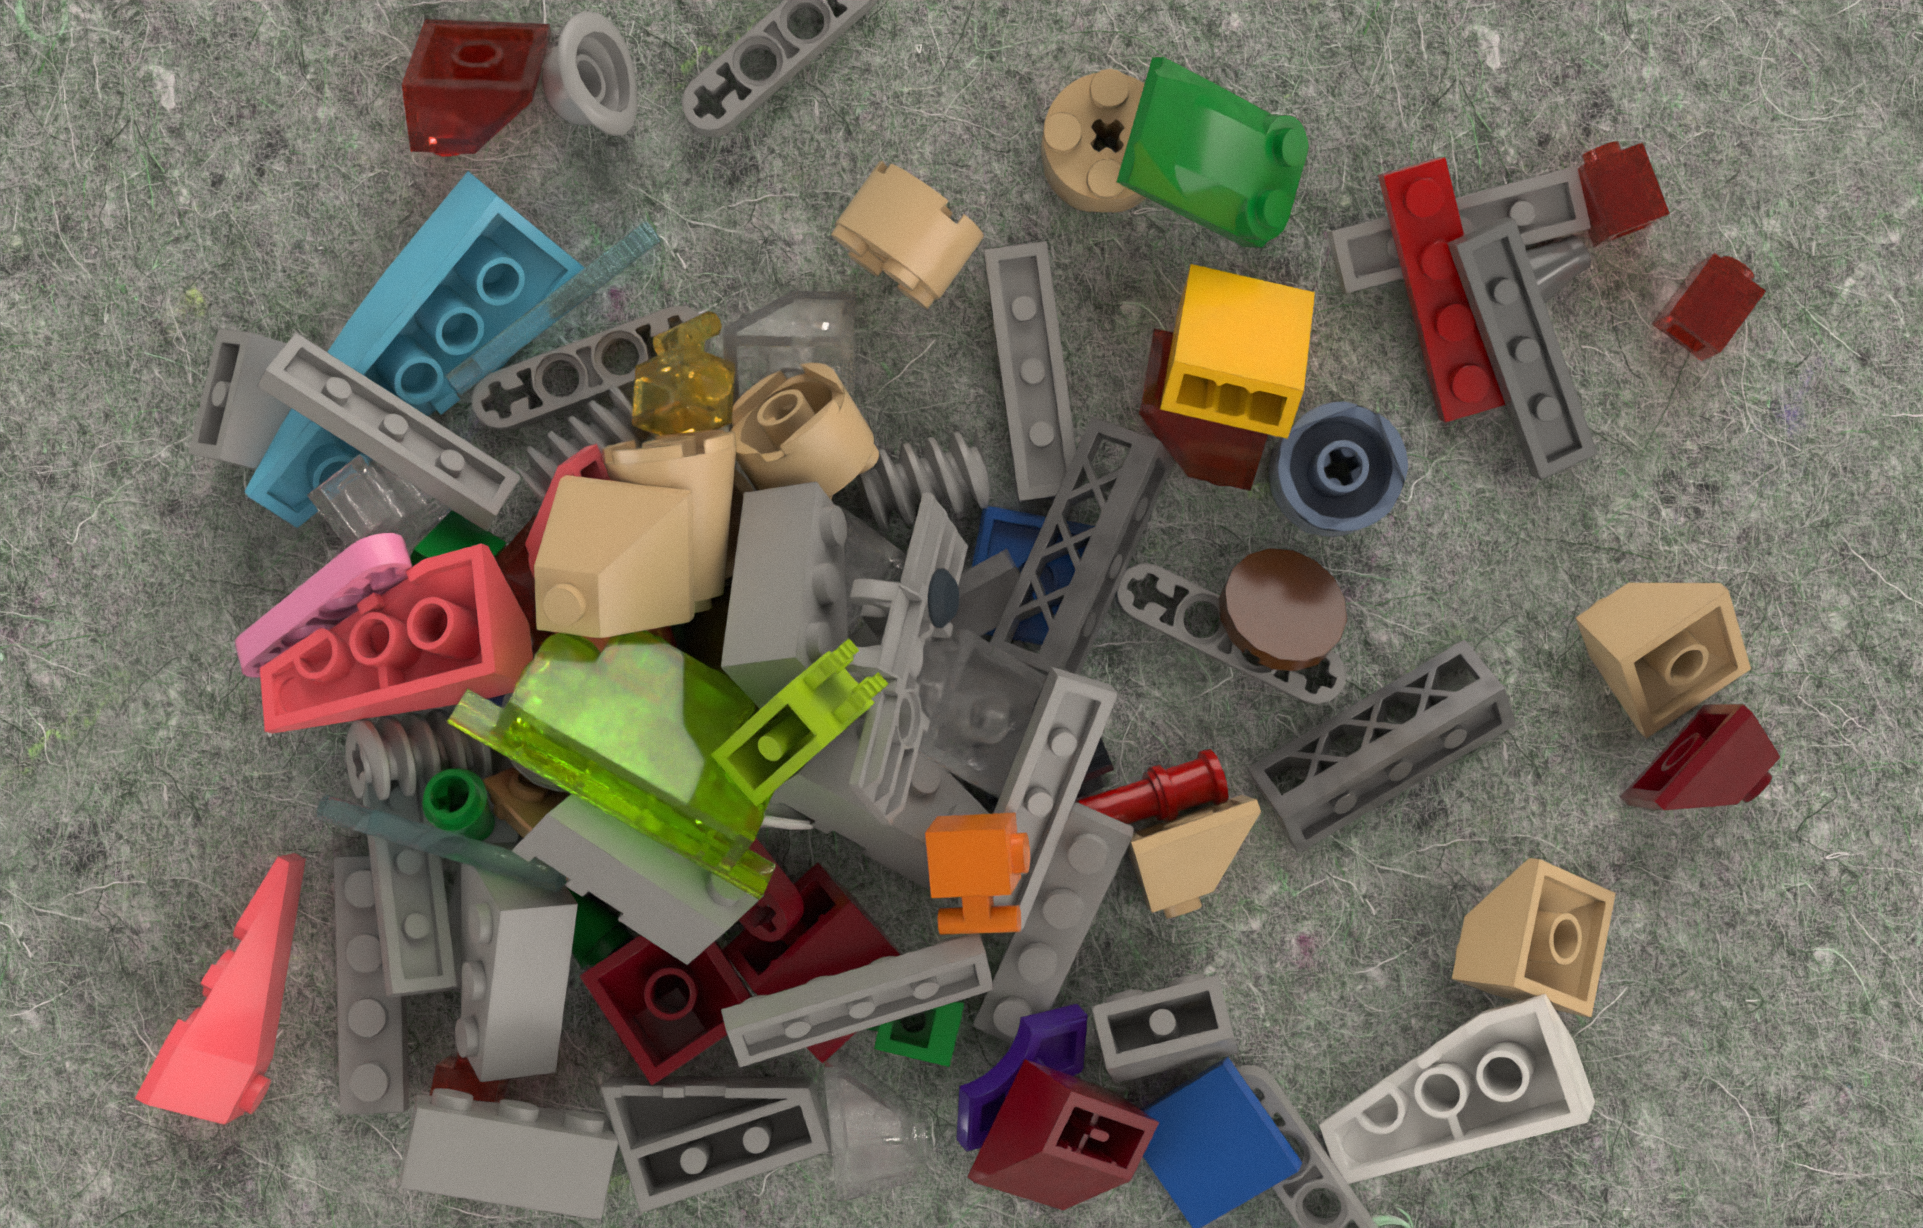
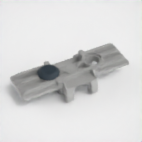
M932 493L922 494L900 583L874 579H856L853 582L849 601L853 604L863 605L861 617L882 643L876 646L857 647L859 651L854 655V660L845 669L858 684L867 676L873 677L877 672L888 682V685L872 698L875 703L856 719L863 727L849 781L851 790L881 825H892L894 817L905 808L922 734L928 732L930 723L921 708L918 696L920 686L916 682V677L922 668L923 649L930 646L932 637H951L953 625L950 621L958 610V586L968 545L959 535L957 528L948 518V514Z

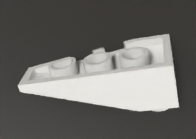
M1546 994L1482 1011L1326 1118L1319 1126L1332 1162L1346 1182L1350 1184L1587 1123L1595 1100L1574 1040Z

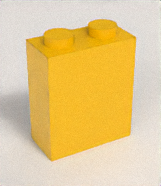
M1190 264L1176 315L1160 410L1288 439L1304 392L1315 292Z

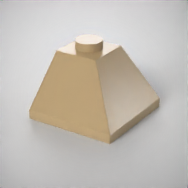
M571 475L562 477L559 481L534 565L537 630L605 638L690 622L694 618L692 491Z
M1627 583L1609 596L1598 600L1588 610L1576 617L1589 657L1638 731L1646 739L1751 670L1729 590L1721 583Z
M1240 795L1228 799L1227 803L1211 805L1179 816L1175 820L1164 821L1133 832L1127 851L1146 906L1152 913L1163 909L1165 917L1168 919L1202 907L1199 897L1214 892L1260 815L1261 810L1257 799Z
M1528 858L1465 915L1460 941L1456 948V960L1452 979L1489 994L1517 1001L1546 994L1555 1010L1592 1017L1616 893L1541 859Z

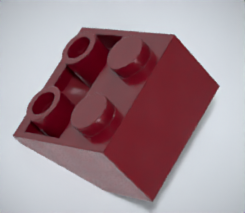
M818 862L793 884L802 897L804 911L802 917L780 940L773 942L764 941L753 936L745 929L722 950L757 996H768L804 985L820 976H834L867 966L882 957L903 955L858 900ZM857 1032L806 1048L821 1063H824Z
M1024 1059L967 1177L974 1183L1060 1210H1066L1131 1181L1159 1122L1110 1089Z

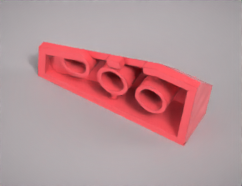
M478 544L423 559L405 571L408 578L382 595L373 592L357 603L358 611L331 629L319 628L260 667L265 732L273 734L464 704L536 687L529 622L489 547L484 544Z
M296 853L277 857L235 926L233 937L241 940L236 951L228 949L215 965L212 964L200 983L204 987L202 994L207 997L201 1007L192 1012L186 1022L181 1019L177 1020L135 1097L136 1100L149 1106L223 1125L240 1117L244 1112L252 1114L260 1105L271 1083V1079L265 1077L264 1074L274 1054L305 858Z

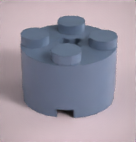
M1344 401L1326 403L1311 409L1295 421L1288 439L1282 437L1278 439L1271 451L1269 462L1270 490L1280 511L1305 533L1328 537L1348 535L1376 523L1390 512L1397 502L1406 480L1408 458L1403 440L1389 420L1358 404ZM1329 455H1331L1335 463L1346 461L1349 466L1350 472L1342 477L1343 486H1341L1337 478L1328 479L1324 472V468L1331 463Z

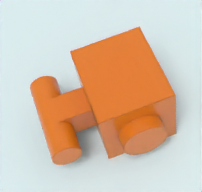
M1016 812L937 816L925 832L931 898L962 897L963 906L939 908V934L1020 932V906H994L993 896L1011 895L1021 878V873L1029 872V839L1026 832L1017 833Z

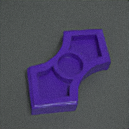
M1078 1004L1020 1017L1018 1032L1005 1056L983 1076L959 1086L956 1140L966 1152L982 1147L1024 1059L1071 1076L1082 1072V1069H1084L1088 1015Z

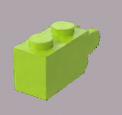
M847 639L832 653L830 651L826 652L792 680L711 754L756 807L875 703L872 698L888 685V682L879 672L873 677L867 676L859 684L847 672L845 668L854 660V655L859 651L850 639Z

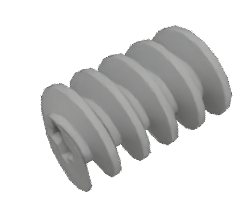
M612 385L608 388L613 405L612 409L607 410L593 400L587 404L593 422L589 426L572 415L567 418L572 436L570 440L567 441L552 431L546 434L551 450L550 455L546 456L531 446L525 449L531 469L526 472L518 466L516 468L541 503L544 500L557 467L584 447L597 444L602 453V448L609 445L635 440L636 448H642V443L647 442L648 437L655 439L654 433L616 386Z
M977 428L975 430L973 447L968 446L958 431L952 432L949 450L946 453L943 452L934 437L926 438L923 458H918L908 442L901 444L899 463L894 464L886 451L880 448L878 449L879 458L874 465V469L856 476L865 517L871 515L881 531L889 529L892 510L898 512L907 526L913 525L916 505L920 504L923 493H932L940 504L941 499L946 498L956 514L963 513L965 497L968 493L973 495L981 509L988 508L990 484Z
M460 706L454 709L451 715L442 709L433 710L428 713L426 719L416 712L408 713L403 716L401 722L395 717L383 716L377 720L375 726L366 719L356 720L351 724L345 744L346 763L351 786L357 799H362L365 785L372 783L377 798L379 800H387L390 795L391 780L396 779L405 797L413 796L415 794L417 776H422L427 786L432 777L448 769H472L481 780L492 776L491 741L488 730L482 719L478 717L472 708L467 706Z

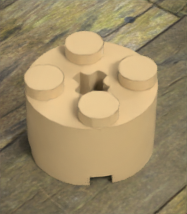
M1105 69L1098 73L1086 75L1065 87L1055 98L1048 110L1041 142L1044 175L1053 191L1064 202L1077 210L1090 213L1091 211L1102 213L1123 212L1135 207L1146 199V197L1116 182L1144 87V83L1138 79L1114 69ZM1096 135L1103 139L1109 136L1117 140L1115 152L1108 147L1100 152L1094 150L1093 146Z
M883 161L878 162L836 221V228L831 233V236L850 250L848 256L877 277L884 271L899 283L897 286L899 291L925 309H928L934 300L941 298L984 238V234L979 227L965 214H963L957 224L950 219L953 213L946 207L948 200L902 168L894 164H890L887 167Z
M812 362L800 364L805 373L788 379L780 370L753 385L731 408L727 418L733 425L731 430L735 431L737 444L735 459L757 491L817 482L832 501V495L848 485L858 474L868 471L877 463L879 451L874 444L873 432L831 367Z

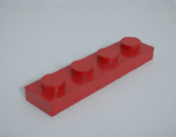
M1437 157L1378 175L1439 420L1446 423L1506 405L1447 244L1465 235L1446 157Z

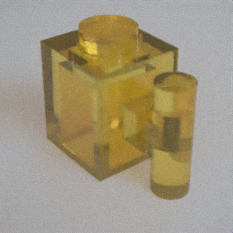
M711 311L704 312L654 337L653 348L658 356L635 366L632 426L661 436L693 431L717 430L732 423L735 363L704 351L705 341L719 335L722 329L721 321L715 313Z

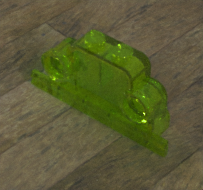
M646 630L611 636L601 653L592 642L582 636L557 633L543 642L534 659L522 670L516 681L514 692L504 709L467 688L447 721L448 724L759 900L764 894L776 864L748 848L754 842L763 823L764 813L773 793L756 807L711 756L715 750L754 715L755 711L754 702L734 681L730 680L722 672L711 669L670 645L665 639L653 635Z

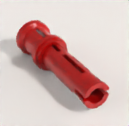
M1205 749L1198 752L1197 759L1167 769H1164L1161 765L1149 767L1147 772L1143 773V780L1075 802L1125 824H1131L1155 816L1158 821H1172L1177 819L1178 811L1209 801L1214 805H1221L1227 803L1229 795L1226 777L1219 759L1211 749Z

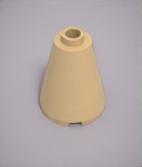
M706 430L655 436V440L642 443V448H636L635 440L602 448L603 463L610 481L692 491L694 613L712 609L711 598L724 593L737 445L735 431L731 430L724 433L723 430Z

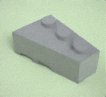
M817 482L744 493L721 668L759 709L826 652L830 651L832 653L837 646H840L848 639L844 552L847 524L842 509L833 504Z
M856 720L765 799V801L774 806L784 803L811 818L810 825L825 834L835 831L861 845L860 853L924 888L930 887L925 832L937 816L989 814L920 743L905 808L894 817L892 825H881L849 786L863 727Z
M630 747L547 813L511 850L528 862L537 857L566 876L568 880L565 886L583 897L589 891L621 912L618 918L620 922L686 965L725 933L764 896Z
M520 841L461 846V1018H458L456 1022L455 1040L459 1055L462 1058H468L480 1082L556 1073L578 903L564 882L557 876L554 868L537 857L528 862L511 851Z
M611 1076L600 1087L640 1213L828 1152L832 1142V1135L813 1077L666 1076L654 1085H651L646 1076Z
M437 1088L433 1090L432 1096L416 1095L399 1172L400 1188L601 1221L618 1140L606 1114L543 1108L517 1100H500V1103L475 1101L473 1096L468 1093Z

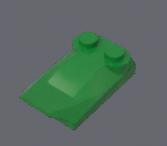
M1152 57L1116 182L1242 247L1262 248L1269 240L1277 238L1282 233L1289 220L1308 154V139L1302 123L1294 116L1272 115L1165 57Z

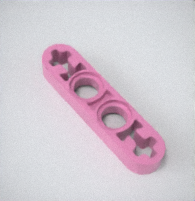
M381 533L356 541L235 639V647L242 673L247 677H260V667L319 628L331 629L358 611L357 603L373 592L382 595L408 578L405 571L410 569L412 564L404 538L394 533Z

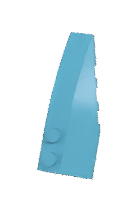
M467 171L387 268L348 320L327 352L426 416L431 415L435 411L442 415L460 400L457 393L483 373L488 375L499 370L507 363L583 271L584 267L484 183ZM291 408L244 492L249 498L298 528L362 478L361 469L373 459Z

